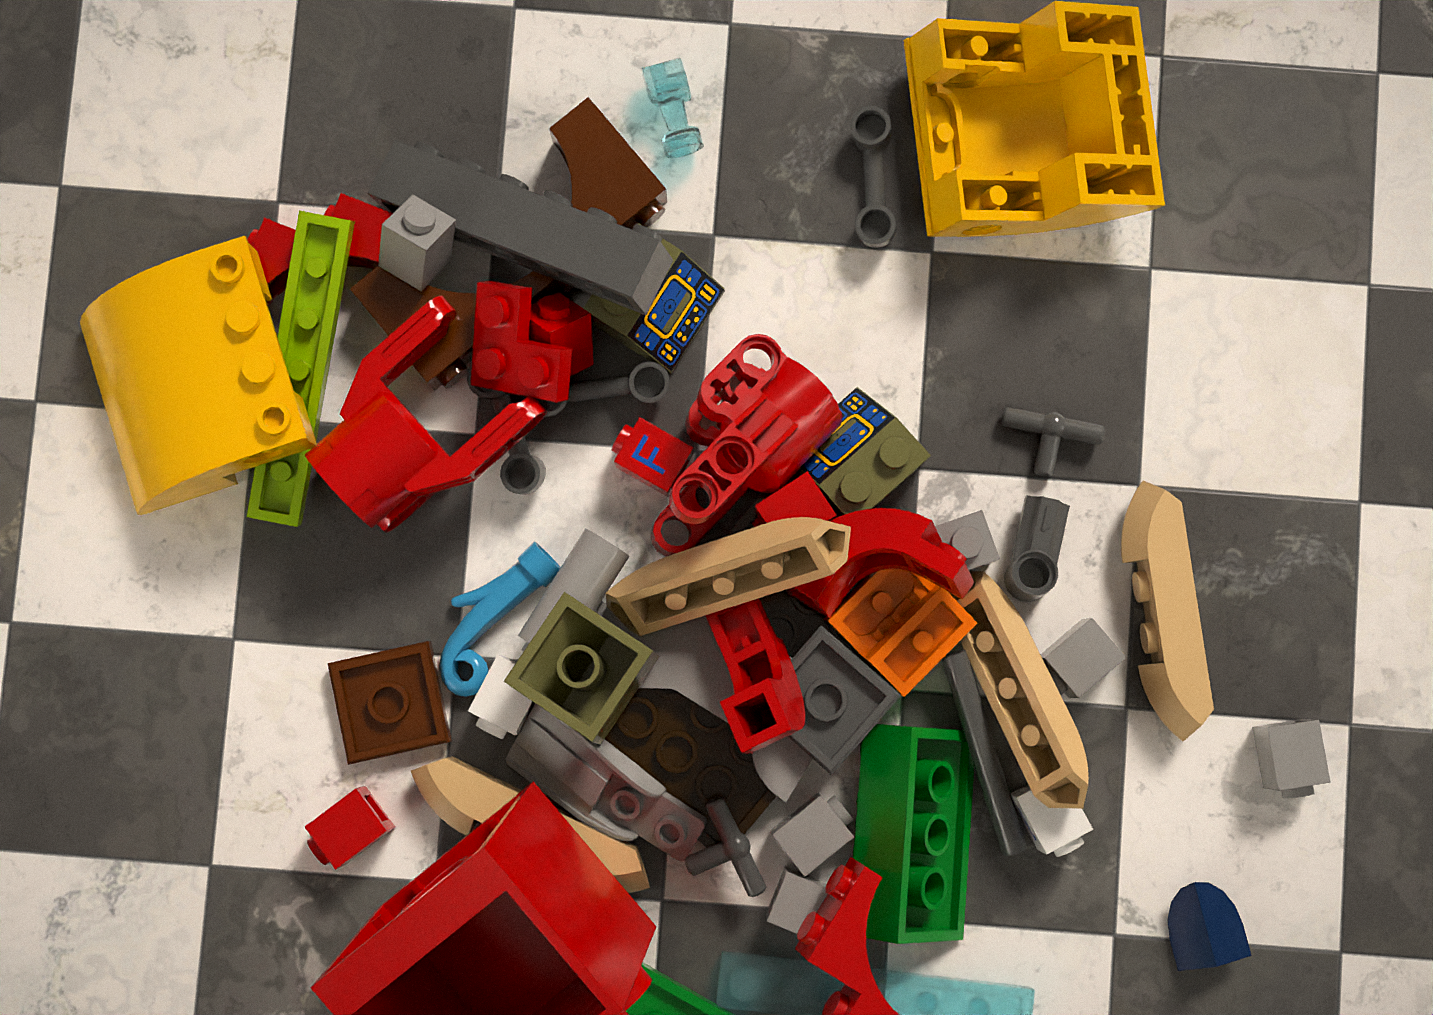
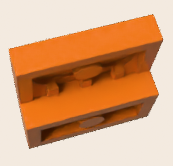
M885 569L867 575L842 600L831 618H824L903 697L977 624L972 616L948 591L914 572L903 569Z

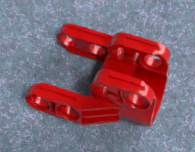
M441 295L423 305L362 359L340 411V415L344 420L305 454L309 463L339 498L369 527L373 528L377 524L384 533L392 531L403 523L435 493L474 482L536 427L547 414V410L536 398L531 396L521 402L509 404L450 456L388 388L393 381L446 336L448 327L456 317L457 311Z
M754 334L744 338L705 377L698 390L697 399L686 416L685 427L687 434L694 442L699 445L708 446V448L678 477L670 491L669 505L659 514L652 526L650 536L652 545L657 552L665 557L694 548L750 488L763 493L778 491L842 423L843 416L830 390L806 367L787 357L782 352L778 343L771 337L763 334ZM749 349H760L770 357L771 368L765 371L762 367L759 369L753 364L744 363L743 354ZM736 376L741 383L732 392L730 382ZM701 413L709 420L717 422L720 430L714 426H710L706 430L699 425L702 419ZM699 487H702L709 497V506L706 509L701 507L696 501L695 493ZM670 520L682 522L689 532L688 541L679 546L667 543L661 534V526L665 522Z

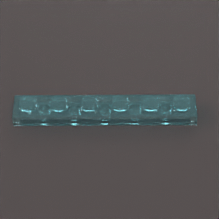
M722 951L716 1006L781 1015H822L823 1008L829 997L834 992L841 991L845 984L805 960ZM871 968L872 975L883 997L900 1015L1033 1014L1035 990L1030 986Z

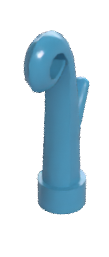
M535 541L517 558L518 562L502 575L475 590L452 598L451 604L457 608L475 605L449 637L441 653L439 669L442 682L455 695L466 697L478 693L489 672L485 660L469 648L493 625L542 585L547 587L561 568ZM466 661L474 669L473 676L468 681L461 680L458 674L459 662Z

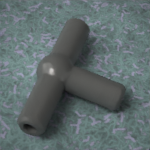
M1006 407L1003 410L1001 420L1003 427L1041 434L1033 472L1044 477H1052L1054 475L1061 438L1100 445L1105 434L1103 425L1064 418L1057 412L1041 414Z
M717 796L710 799L706 803L705 808L721 842L686 856L685 865L688 872L696 876L731 861L747 895L756 897L762 894L767 886L750 853L751 845L749 839L740 832L724 797Z

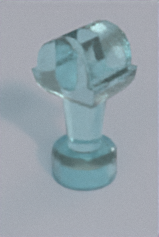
M681 58L642 67L647 96L651 103L660 107L669 131L661 139L665 156L667 158H678L701 150L704 147L700 130L696 126L688 125L684 102L691 101V93Z

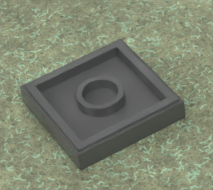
M820 626L791 659L803 696L805 725L801 730L787 737L832 775L901 695L823 626Z

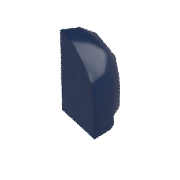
M1193 882L1180 888L1171 901L1167 919L1170 943L1178 971L1218 967L1252 956L1244 925L1237 908L1223 890L1209 882Z

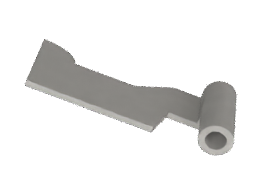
M585 528L518 634L520 638L526 641L521 650L524 652L562 594L566 592L660 656L639 688L676 690L728 723L720 701L734 695V687L727 664L706 616L642 636L631 632L607 608V604L602 601L606 595L605 593L609 590L628 560L629 555ZM785 737L752 753L753 763L759 777L784 802H787L812 761V758L789 737Z

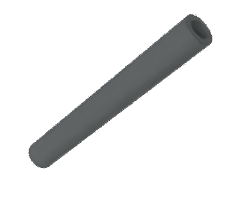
M958 650L948 653L942 659V663L1003 856L1021 853L1027 849L967 652L966 650Z

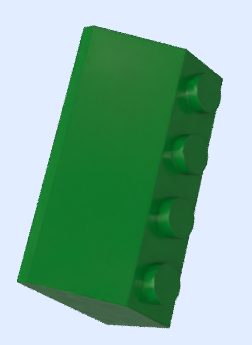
M876 724L860 745L861 759L859 788L856 800L855 845L853 849V858L883 877L870 905L866 938L894 944L963 940L974 781V763L964 731Z

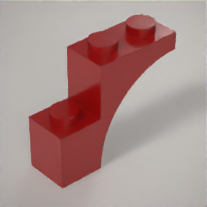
M341 193L336 206L330 205L324 215L355 221L347 267L375 269L379 264L382 224L393 213ZM264 217L259 230L254 229L247 241L258 252L272 300L267 301V306H269L286 289L296 230Z
M852 857L849 858L845 866H838L830 876L825 888L827 896L818 911L809 913L802 922L797 933L799 942L795 950L808 962L845 984L841 991H836L829 997L823 1008L822 1015H900L889 1005L880 992L871 972L866 948V928L870 905L883 877Z

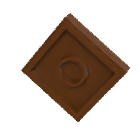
M431 641L327 663L348 765L452 742Z

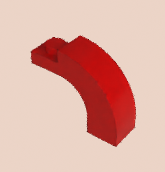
M874 508L851 512L831 520L830 522L851 527L847 562L833 575L786 589V592L830 619L844 597L858 581L880 570L903 569L914 572L962 600L974 584V580L965 563L967 558L953 546L942 542L932 520L910 511L893 508Z
M758 598L705 615L732 679L734 695L720 701V704L741 753H754L801 730L805 725V707L800 685L784 642L781 638L776 637L760 599Z

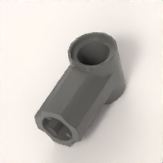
M1025 496L1010 565L1004 574V583L1007 591L1014 598L1023 602H1032L1040 599L1055 586L1058 579L1057 563L1070 505L1044 496ZM1032 564L1041 571L1043 583L1040 588H1029L1021 582L1019 577L1021 565Z

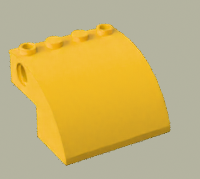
M1053 1L1019 24L937 18L910 38L903 40L927 237H989L1048 232L1107 222L1158 209L1165 205L1138 7Z
M245 236L174 258L140 272L100 295L87 307L81 316V329L137 515H144L237 485L235 473L312 449L317 444L303 397L293 390L267 306V301L272 300L258 252L248 243Z

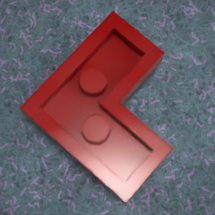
M494 281L477 282L470 385L527 397L531 396L532 398L552 402L568 400L572 348L529 340L532 288Z

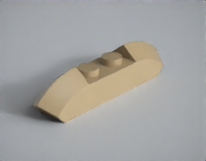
M1143 480L1128 506L1121 536L1122 563L1137 562L1138 572H1133L1132 586L1136 601L1138 603L1143 602L1146 623H1141L1140 639L1145 654L1151 653L1152 659L1151 664L1138 665L1143 688L1153 709L1168 729L1180 740L1184 741L1204 724L1214 710L1183 506L1182 502L1167 490Z
M810 517L787 518L769 522L661 558L638 569L605 593L607 608L631 632L642 636L833 575L847 562L851 527Z
M969 571L974 584L963 600L950 593L977 622L960 642L963 649L967 652L968 659L1033 795L1048 808L1083 809L1088 788V764L1083 743L1075 723L1027 626L1011 600L984 571Z
M453 756L411 770L413 779L429 806L448 825L464 835H468L473 830L477 821L480 823L484 822L522 791ZM556 807L628 893L650 888L638 846L628 841L612 838L582 823L571 813Z

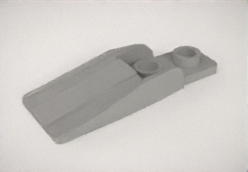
M536 703L506 757L508 766L530 783L534 781L543 793L582 823L621 841H633L640 836L678 861H684L686 856L690 854L707 825L706 817L665 792L666 788L608 741L604 739L602 744L590 741Z

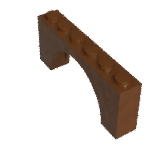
M589 97L549 128L553 144L561 153L571 175L572 207L587 212L589 207L600 209L613 216L617 220L618 225L632 229L638 223L649 227L663 215L666 210L663 205L667 203L666 188ZM379 266L350 288L352 293L388 336L427 302L437 296H443L457 311V315L450 323L446 336L418 359L413 366L434 391L441 385L445 389L452 387L468 373L469 368L466 365L472 361L476 293L445 291L427 285L420 291ZM535 271L512 283V285L532 288L531 305L545 296L554 295L560 289L565 293L574 288Z

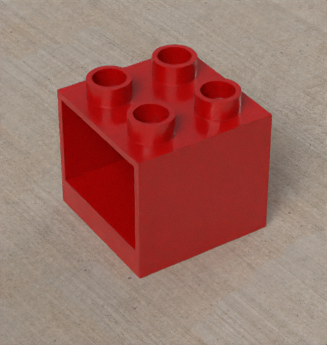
M533 781L379 906L310 988L333 1015H629L626 1010L644 994L652 982V978L641 965L657 926Z

